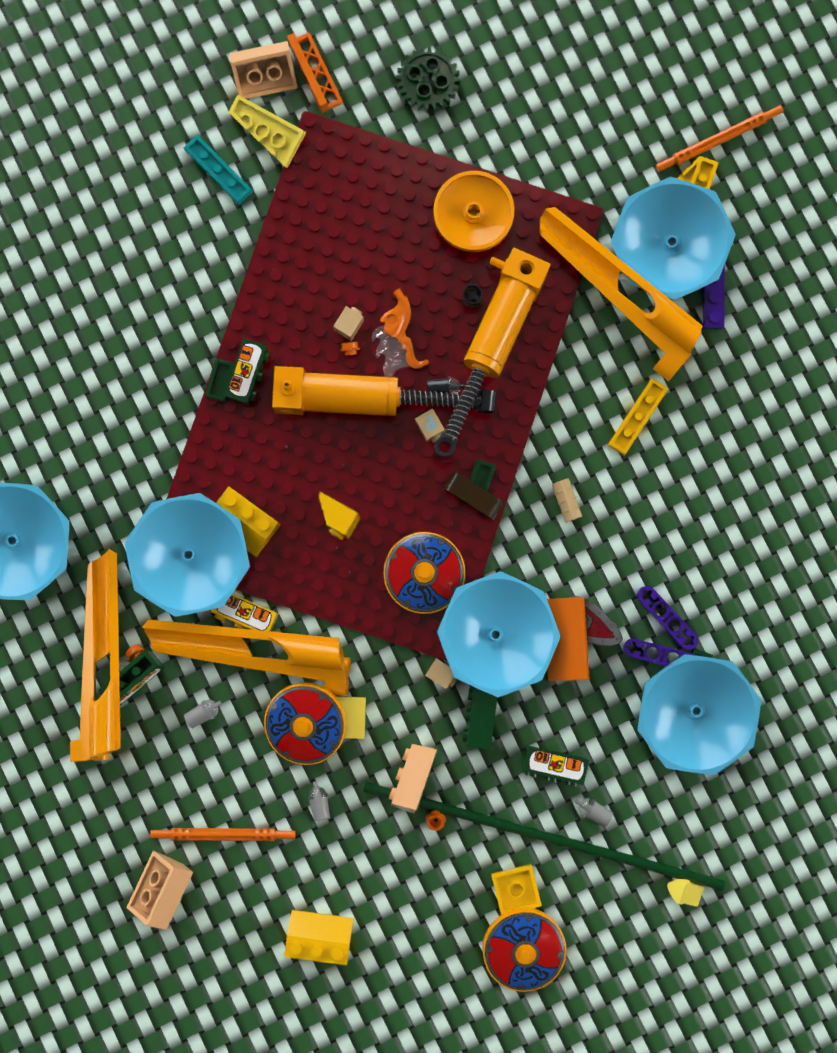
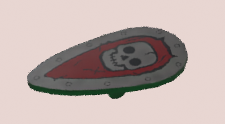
M585 599L587 642L597 645H616L621 643L623 637L614 621L595 604Z

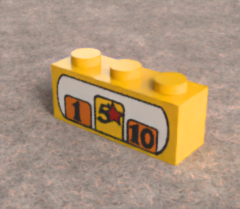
M235 594L230 596L223 607L211 610V612L215 613L214 618L224 622L229 619L234 622L233 626L245 629L247 627L260 631H272L279 615L277 612Z

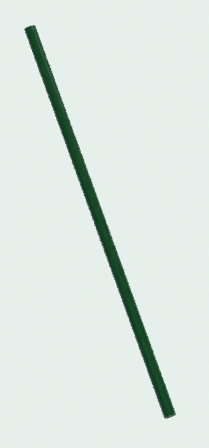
M365 782L363 792L389 799L392 789ZM420 797L417 806L677 879L689 880L692 883L723 891L725 886L724 880Z

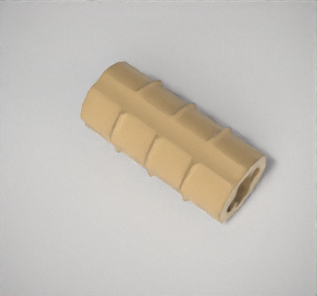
M569 478L552 484L555 492L554 495H556L565 523L581 518L580 506H578Z

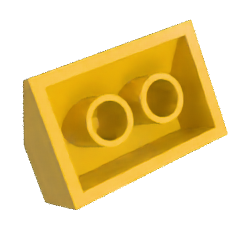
M229 486L216 502V504L240 519L246 549L255 557L259 555L281 525Z
M321 492L319 498L326 524L330 528L329 532L340 540H343L344 537L349 539L360 520L358 513Z
M292 910L284 957L347 965L353 918Z

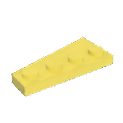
M237 95L229 113L288 168L306 132Z

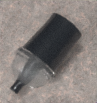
M452 377L427 380L428 393L431 391V393L447 392L448 394H457L460 388L465 387V384H460L457 379Z

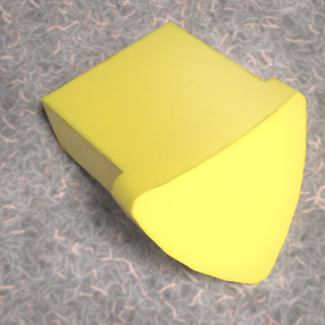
M677 879L667 884L670 895L676 903L698 907L704 890L703 886L685 879Z

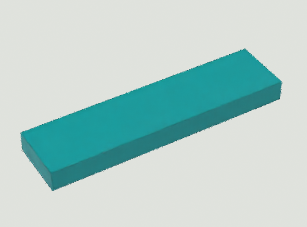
M198 134L183 147L184 151L238 205L253 193V190Z

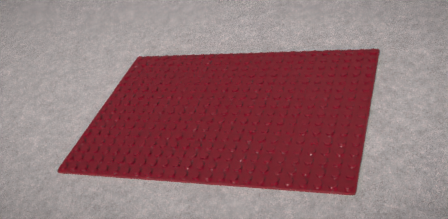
M304 111L298 128L304 130L306 134L288 168L283 166L216 357L235 363L243 338L267 345L270 358L267 364L264 363L262 369L264 376L262 382L257 384L256 390L258 393L256 400L251 402L250 406L228 399L223 403L206 398L205 394L211 377L210 374L166 499L200 493L216 503L229 486L281 524L257 557L247 551L250 567L235 590L447 661L437 633L447 607L435 613L419 614L408 611L398 605L390 596L384 582L383 573L386 557L392 547L402 538L413 533L431 532L447 538L459 550L465 565L464 585L482 578L582 274L540 235V218L545 209L556 207L595 238L603 209L547 189ZM482 171L497 177L506 185L513 198L515 211L509 233L498 245L485 251L467 252L453 247L443 239L435 225L433 210L439 189L448 179L462 172ZM514 247L551 264L535 302L531 305L498 378L484 377V381L481 383L482 386L479 387V390L496 391L495 413H477L472 407L470 408L471 410L468 411L469 415H466V420L463 422L464 425L461 426L462 429L459 431L460 434L457 435L458 443L455 447L454 455L449 460L443 461L436 458L434 454L435 442H426L415 422V418L433 409L444 429H447V424L450 423L451 415L454 414L453 411L456 410L457 406L443 407L439 405L437 407V405L426 406L423 404L421 406V404L405 405V403H401L400 407L396 409V416L304 411V415L276 414L272 408L275 366L304 368L306 373L398 378V387H401V391L410 390V392H414V390L415 392H427V380L449 378V384L451 385L465 384L467 386V381H469V376H471L473 370L468 368L463 360L501 277L502 269L490 265L491 258L495 257L505 262ZM470 284L478 285L483 292L481 304L474 309L466 307L462 301L463 290ZM397 289H400L404 296H407L410 304L411 319L405 335L411 339L414 356L420 362L426 359L429 361L427 366L420 369H414L408 365L406 361L407 351L397 339L385 334V323L380 321L386 312L395 308L398 304V300L393 294ZM346 306L350 309L352 307L357 308L362 312L364 318L363 324L352 341L335 332L333 328ZM358 342L360 350H356L357 354L345 355L344 352L340 351L342 349L341 343ZM465 388L451 389L449 394H462ZM446 444L439 446L441 452L446 453L450 451V447ZM477 459L497 465L488 492L499 498L504 504L494 520L485 517L443 489L454 471L470 480ZM321 492L358 513L360 520L349 539L344 537L343 540H340L329 532L330 528L326 524L319 498Z

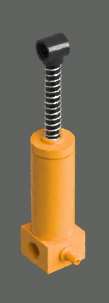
M514 247L505 262L495 257L491 258L490 265L502 269L501 277L463 360L464 364L473 371L471 376H469L465 390L462 391L461 399L458 400L456 410L451 415L452 418L449 420L450 423L447 424L445 433H441L435 442L434 454L439 460H449L454 455L455 447L458 443L457 435L460 434L459 431L462 429L461 426L464 425L463 422L466 420V415H469L468 411L471 410L470 407L473 405L472 402L475 401L474 398L477 396V391H480L479 387L482 386L483 378H498L531 305L535 302L545 281L550 263ZM446 444L450 447V451L446 453L441 452L439 446Z
M275 366L272 408L276 414L304 415V411L396 416V409L400 407L401 403H405V405L421 404L422 406L425 404L426 406L437 405L438 407L442 405L443 407H455L458 405V400L461 399L460 396L462 394H448L447 392L431 393V391L430 393L426 391L415 392V390L414 392H410V390L401 391V387H398V378L306 373L304 368ZM477 391V396L474 398L475 401L471 405L472 409L477 413H495L496 391Z

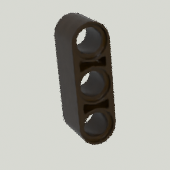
M456 471L453 472L443 488L449 494L490 520H494L504 504L499 498Z

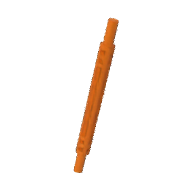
M779 105L765 113L760 112L699 143L674 153L671 158L656 164V169L660 172L675 164L679 165L736 136L767 123V120L783 113V108Z
M171 828V830H151L150 838H171V841H275V839H296V831H275V829Z

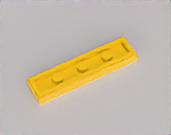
M651 378L608 443V446L625 456L669 388Z

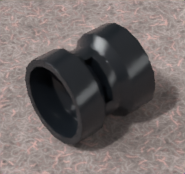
M476 284L467 285L463 290V304L471 309L477 308L482 302V289Z

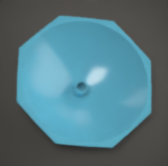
M669 177L627 197L611 244L620 260L666 297L676 300L719 280L736 234L715 191ZM627 277L630 285L641 288Z
M0 483V599L31 600L67 569L69 520L37 485Z
M200 493L152 502L125 541L134 591L175 617L223 607L250 567L240 519Z
M501 571L456 588L437 631L454 678L496 697H501L541 681L561 637L544 591Z
M684 654L645 682L638 731L666 768L715 775L754 747L762 700L733 661Z

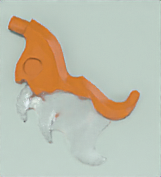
M400 289L393 292L398 300V304L395 308L386 312L380 319L381 323H385V325L376 328L372 333V342L375 341L376 337L380 338V343L376 349V357L379 358L380 354L385 355L383 372L385 377L389 378L393 377L398 369L405 367L420 369L429 364L427 359L422 362L416 360L411 339L405 335L411 319V308L407 296H404Z

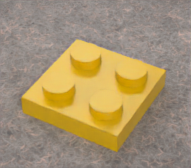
M532 864L491 873L501 914L516 908H536L542 906Z

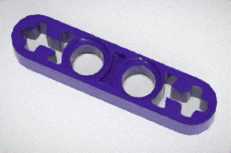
M650 586L639 588L637 599L681 648L686 650L694 649L698 644V637L655 589ZM643 590L651 592L649 596L652 600L658 599L651 608L648 606V604H651L649 599H642ZM658 604L663 605L666 609L663 616H658L655 613V607ZM673 619L679 622L680 627L677 631H672L669 628V622ZM685 628L686 631L683 632V634L686 637L692 636V645H684L685 639L682 637V635H680L678 638L676 637V635L681 633Z
M638 639L627 640L623 648L625 654L629 657L663 666L670 665L667 661V656L672 652L676 653L679 658L682 654L698 656ZM635 642L636 647L642 648V644H645L644 657L639 656L641 653L639 651H634L631 654L627 645ZM655 647L658 650L659 655L656 659H650L647 656L649 648Z

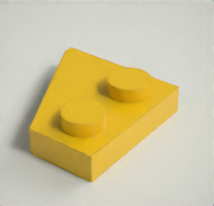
M699 156L677 179L710 189L719 162Z

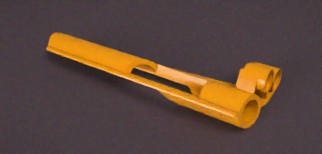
M556 207L545 209L540 218V235L665 353L653 369L667 381H670L692 355L690 352L695 346L703 326ZM620 271L653 297L655 302L653 312H644L618 291Z
M110 549L100 558L90 562L87 568L80 740L70 741V762L109 760L110 753L121 749L117 553ZM110 653V682L102 696L96 700V663Z
M147 620L142 626L151 642V647L157 653L325 681V688L334 695L347 696L351 658L343 656L339 638ZM243 638L273 641L285 650L288 659L253 657Z

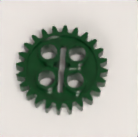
M421 47L419 54L413 50V57L406 55L407 62L401 60L402 68H397L399 75L396 76V81L399 82L396 84L397 89H401L399 96H405L404 103L411 101L410 108L417 105L418 111L425 107L426 113H428L431 107L434 112H436V106L444 109V102L450 105V98L455 99L456 94L454 92L459 91L458 84H460V78H457L460 76V71L456 70L457 63L451 64L452 56L446 59L445 51L440 55L439 48L432 52L431 47H428L427 52H424ZM434 64L437 68L429 69L428 66ZM419 65L423 66L425 73L423 72L421 67H419ZM413 73L420 75L418 78L410 77ZM443 81L446 83V85L440 87L437 85V83ZM422 90L429 92L425 96L419 94Z

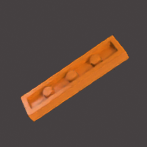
M310 32L297 38L294 33L288 35L287 40L290 49L321 113L343 104ZM308 40L311 45L309 51L302 50L299 43ZM310 57L318 60L317 69L310 67L308 63ZM318 75L327 78L325 87L318 84L316 80ZM326 92L334 94L337 100L328 104L325 99Z

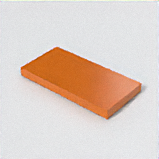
M585 598L547 599L561 635L547 668L548 681L590 679Z

